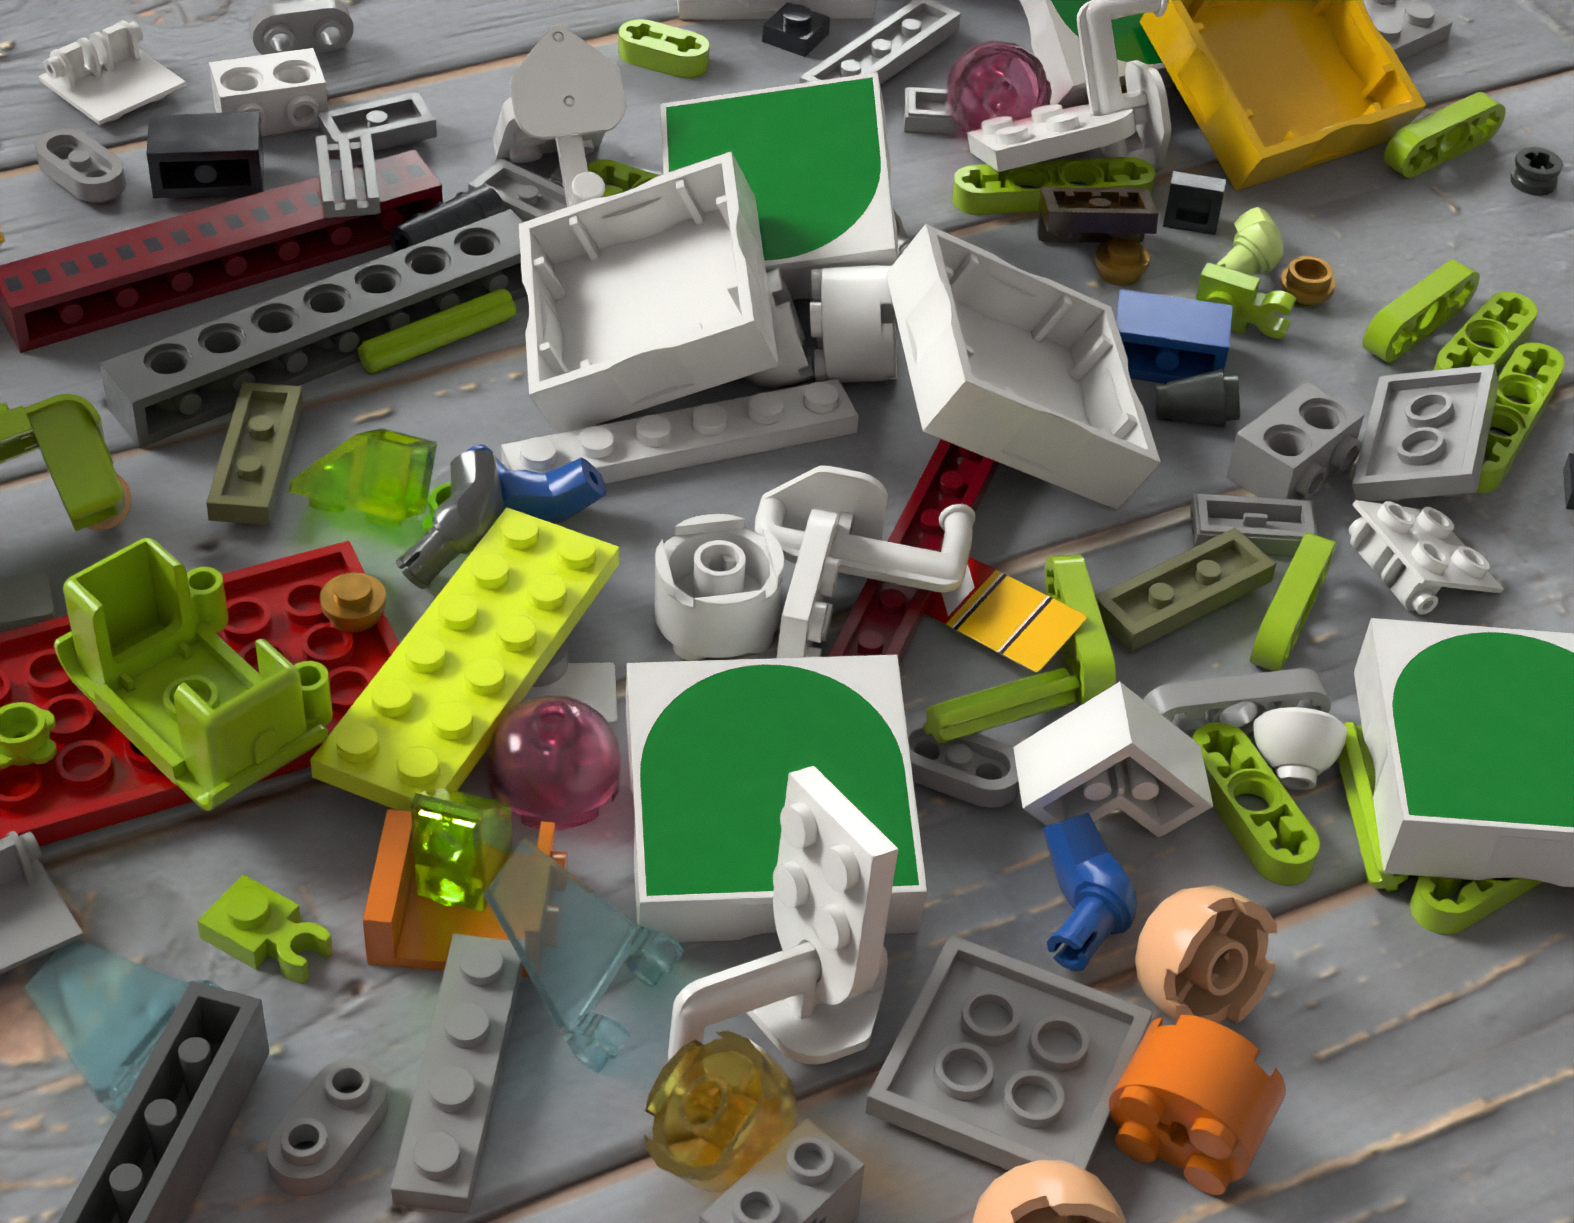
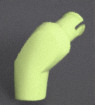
M1256 207L1240 215L1234 222L1238 233L1234 237L1233 249L1215 265L1254 276L1256 273L1264 276L1268 275L1282 259L1285 251L1281 232L1270 214L1264 209Z

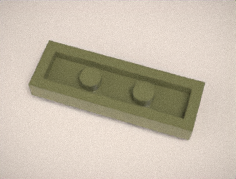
M242 382L206 501L208 521L271 525L304 405L302 386Z
M1233 528L1097 594L1095 597L1105 629L1126 649L1132 652L1272 582L1276 563L1240 531Z

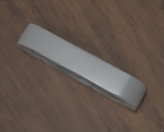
M1305 668L1173 682L1155 688L1143 699L1190 738L1193 737L1194 732L1199 727L1212 722L1231 724L1242 730L1248 737H1254L1253 724L1255 719L1269 710L1297 707L1329 713L1331 708L1330 699L1318 674L1313 670ZM1249 701L1247 705L1239 710L1222 713L1226 708L1234 704Z

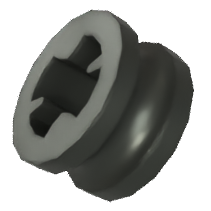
M1539 147L1524 148L1516 155L1515 167L1510 175L1511 183L1521 192L1530 195H1548L1554 192L1557 187V176L1562 171L1563 162L1557 154L1550 150Z

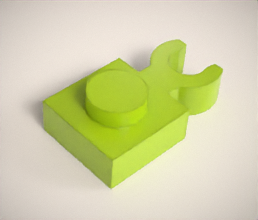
M1207 262L1200 275L1195 300L1233 305L1231 331L1245 334L1250 323L1257 325L1258 329L1265 335L1282 339L1290 326L1291 320L1278 317L1273 312L1289 316L1296 302V297L1285 291H1272L1268 294L1258 292L1261 278Z
M244 874L197 920L200 939L255 970L270 956L279 962L281 973L287 979L296 983L304 984L310 978L308 962L302 956L297 955L298 953L311 950L325 958H329L333 953L331 935L328 930L316 923L301 922L299 904Z

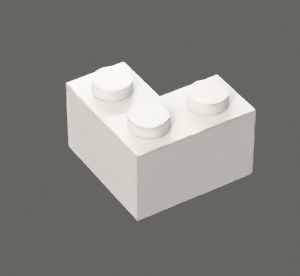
M1121 682L1113 685L1013 747L1022 808L1046 826L1085 813H1089L1094 822L1111 811L1120 808L1160 838L1213 807L1200 745Z

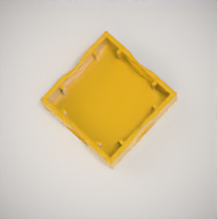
M1168 0L1167 9L1163 16L1156 17L1153 12L1144 13L1139 21L1235 191L1388 142L1402 127L1412 123L1426 107V103L1394 49L1373 24L1363 0Z

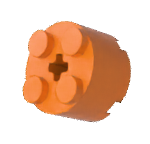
M1180 1015L1175 1026H1162L1163 1017L1155 1019L1150 1023L1109 1098L1110 1114L1119 1128L1114 1137L1115 1143L1127 1156L1139 1162L1151 1163L1158 1157L1183 1169L1186 1180L1202 1192L1212 1195L1224 1194L1230 1182L1241 1179L1248 1172L1286 1095L1284 1079L1276 1067L1271 1077H1269L1255 1062L1260 1049L1248 1039L1226 1026L1194 1015Z

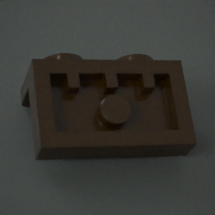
M1041 187L1037 236L1043 242H1104L1112 238L1134 239L1140 243L1144 240L1145 234L1157 233L1159 213L1148 188Z

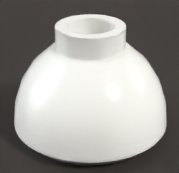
M1287 707L1269 710L1256 718L1253 724L1257 750L1268 766L1276 772V777L1283 787L1292 790L1315 788L1317 776L1329 769L1340 756L1347 735L1346 726L1338 718L1329 713L1308 708Z

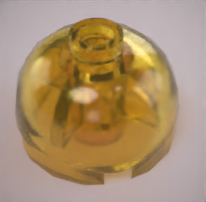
M729 1030L715 1032L722 1039H715L706 1045L695 1039L681 1047L661 1069L648 1095L645 1109L647 1113L654 1116L652 1127L653 1139L645 1134L644 1137L646 1149L657 1166L686 1183L712 1193L727 1191L758 1161L770 1154L797 1127L799 1117L792 1081L781 1065L767 1050L752 1040Z

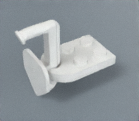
M1091 0L1085 3L1077 14V28L1089 104L1063 109L1062 105L1059 104L1045 105L1031 111L1032 117L1013 121V118L1010 116H1002L985 120L981 123L982 129L967 132L970 153L998 172L1095 148L1100 150L1104 158L1136 157L1147 161L1154 169L1162 168L1171 137V121L1164 82L1157 69L1138 60L1130 61L1126 64L1125 69L1127 93L1122 94L1111 20L1153 12L1156 17H1161L1167 9L1168 0ZM1137 130L1144 148L1127 152L1126 138L1133 135Z
M553 25L545 32L513 73L509 85L511 97L502 105L493 136L496 159L510 157L513 163L532 162L540 159L542 153L558 152L567 207L603 196L605 183L598 174L588 172L585 155L592 153L595 147H599L605 132L612 130L620 123L625 112L626 103L621 73L617 65L566 27Z
M818 466L765 493L761 498L755 517V532L762 535L764 528L772 533L782 547L784 559L796 564L781 617L777 658L821 657L822 649L814 648L813 644L814 642L820 643L827 640L833 604L825 603L824 600L825 596H833L838 572L935 592L947 593L959 588L965 577L972 544V526L976 520L973 509L964 504H955L941 512L939 525L945 530L941 552L882 541L888 493L884 485L869 474L832 466Z
M814 766L789 773L785 807L780 815L782 830L777 866L773 872V910L776 930L783 951L697 979L688 984L676 996L673 1003L668 1049V1071L665 1078L669 1091L675 1095L685 1097L697 1094L705 1088L709 1080L708 1069L701 1062L704 1027L743 1013L749 1015L785 1056L800 1063H828L861 1051L870 1043L887 975L888 958L887 950L883 943L898 848Z

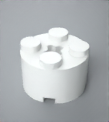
M892 265L812 269L813 302H810L811 336L812 338L816 337L817 349L814 351L816 382L839 379L840 383L869 382L898 378V348L895 324L897 321L886 276Z
M706 514L686 519L674 527V535L665 543H663V539L661 540L655 553L654 616L661 633L673 644V650L676 655L688 661H698L705 657L730 658L747 653L757 654L770 648L773 643V635L779 626L781 617L784 554L778 540L764 528L762 535L745 528L744 518L729 514Z

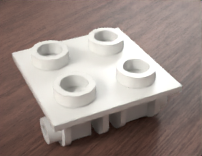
M124 20L103 29V35L100 32H94L90 34L89 40L82 37L67 46L52 50L50 58L44 60V67L47 73L38 76L40 82L98 125L115 121L132 110L150 102L159 101L167 94L186 86L185 80L139 49L138 42L143 40V32L140 26L134 21L128 23Z
M1355 500L1352 504L1362 517L1355 520L1349 527L1351 546L1362 556L1375 574L1381 575V581L1386 586L1391 587L1390 590L1406 610L1416 611L1420 615L1429 613L1438 604L1436 594L1441 587L1500 594L1504 590L1488 571L1490 568L1488 561L1480 553L1463 544L1453 532L1455 528L1453 522L1442 512L1431 507H1424L1423 509L1402 507L1391 501H1385L1383 504Z

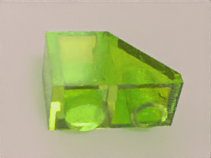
M383 428L355 434L293 477L289 482L288 492L309 497V505L319 510L345 512L346 507L366 512L365 520L370 523L390 527L401 526L402 520L426 513L437 442Z
M447 788L415 793L410 805L417 895L431 898L442 905H459L484 912L512 851L511 804Z

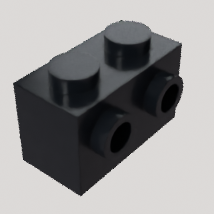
M259 112L149 115L146 155L153 199L254 195L264 192V152Z

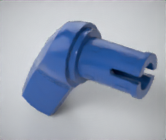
M482 444L475 445L466 451L484 450L493 454L489 447ZM495 456L504 504L502 512L508 507L550 523H556L569 519L606 495V487L602 475L590 462L582 457L547 473L529 470L510 471Z
M1089 813L1043 827L1060 889L1074 909L1062 926L1050 936L1047 941V949L1049 952H1056L1060 945L1065 943L1053 959L1071 971L1084 970L1108 935L1126 932L1135 919L1137 898L1133 885L1124 869L1109 853Z

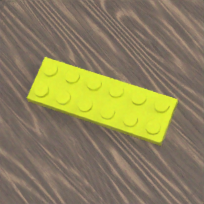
M506 507L329 734L327 740L322 743L310 759L312 778L395 810L415 811L416 818L434 824L619 566V546Z

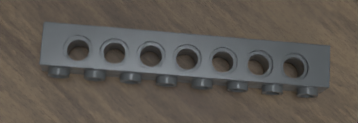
M511 209L101 362L100 368L107 407L136 445L142 448L233 412L242 382L299 386L360 362L358 347L369 339L501 288L510 292L513 301L526 297L528 295L522 283L519 224L523 223V221Z

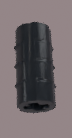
M482 184L465 193L459 192L455 198L444 203L438 202L432 209L421 214L415 213L411 219L392 227L390 230L393 252L400 251L506 211L505 205L496 190L486 184Z

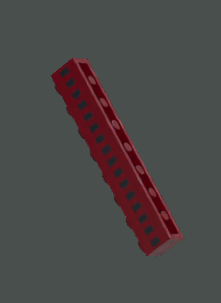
M411 150L375 160L381 213L324 218L320 176L3 264L0 265V318L19 352L22 353L391 245L390 230L392 227L411 219L415 213L421 214L432 209L438 202L443 203L442 184L416 150ZM363 164L354 166L353 173L357 201H368ZM342 170L332 172L334 203L345 202Z

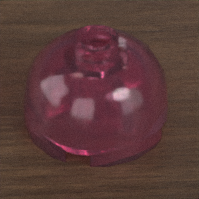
M996 40L973 45L959 56L948 73L945 98L949 114L961 132L967 136V132L982 129L981 123L995 117L1010 116L1013 118V121L1032 117L1031 111L1033 109L1050 105L1052 90L1042 63L1035 55L1016 43Z
M545 695L526 700L507 713L492 735L486 767L487 786L494 804L502 812H504L505 805L511 811L521 814V822L526 826L540 829L541 821L555 822V830H564L587 824L599 816V807L606 803L610 797L613 802L619 793L621 753L618 740L610 723L589 703L570 696Z

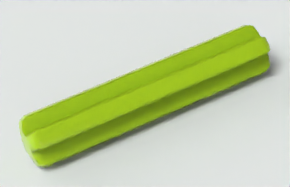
M501 288L364 341L358 347V356L364 369L368 373L374 374L508 321L511 317L515 316L517 312L516 305L512 300L510 292Z
M1062 667L936 703L926 709L927 722L923 723V729L926 735L932 734L936 742L941 744L1073 704L1077 700L1076 688L1080 687V681L1076 675L1070 676L1067 669Z
M1353 722L1344 723L1347 728L1345 745L1337 762L1367 880L1374 889L1385 888L1387 892L1399 889L1400 883L1408 879L1409 875L1383 872L1373 801L1376 782L1373 759L1364 741L1362 725L1355 726Z

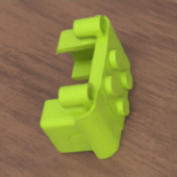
M59 394L27 407L20 405L10 410L7 403H0V464L39 449L75 532L117 516L124 510V490L113 467L114 462L104 440L102 420L97 409L90 401L75 394Z
M142 538L69 577L65 581L63 592L71 631L54 642L56 655L64 671L71 681L97 706V709L175 785H178L202 809L206 811L214 809L327 740L328 729L325 726L332 720L333 712L329 675L326 667L315 661H303L293 665L264 639L255 641L259 673L216 634L226 627L229 620L223 577L218 570L212 567H197L187 572L185 566L156 540Z

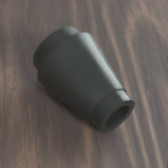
M1223 369L1170 381L1167 384H1156L1157 419L1169 418V420L1225 427L1226 421L1240 420L1238 374L1223 375Z

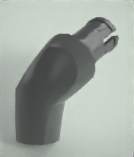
M471 450L462 453L451 461V497L433 512L434 518L432 521L434 525L416 544L396 560L398 568L404 569L406 566L408 567L402 573L420 589H425L460 553L465 555L471 553L499 518L504 504L496 458L491 452Z

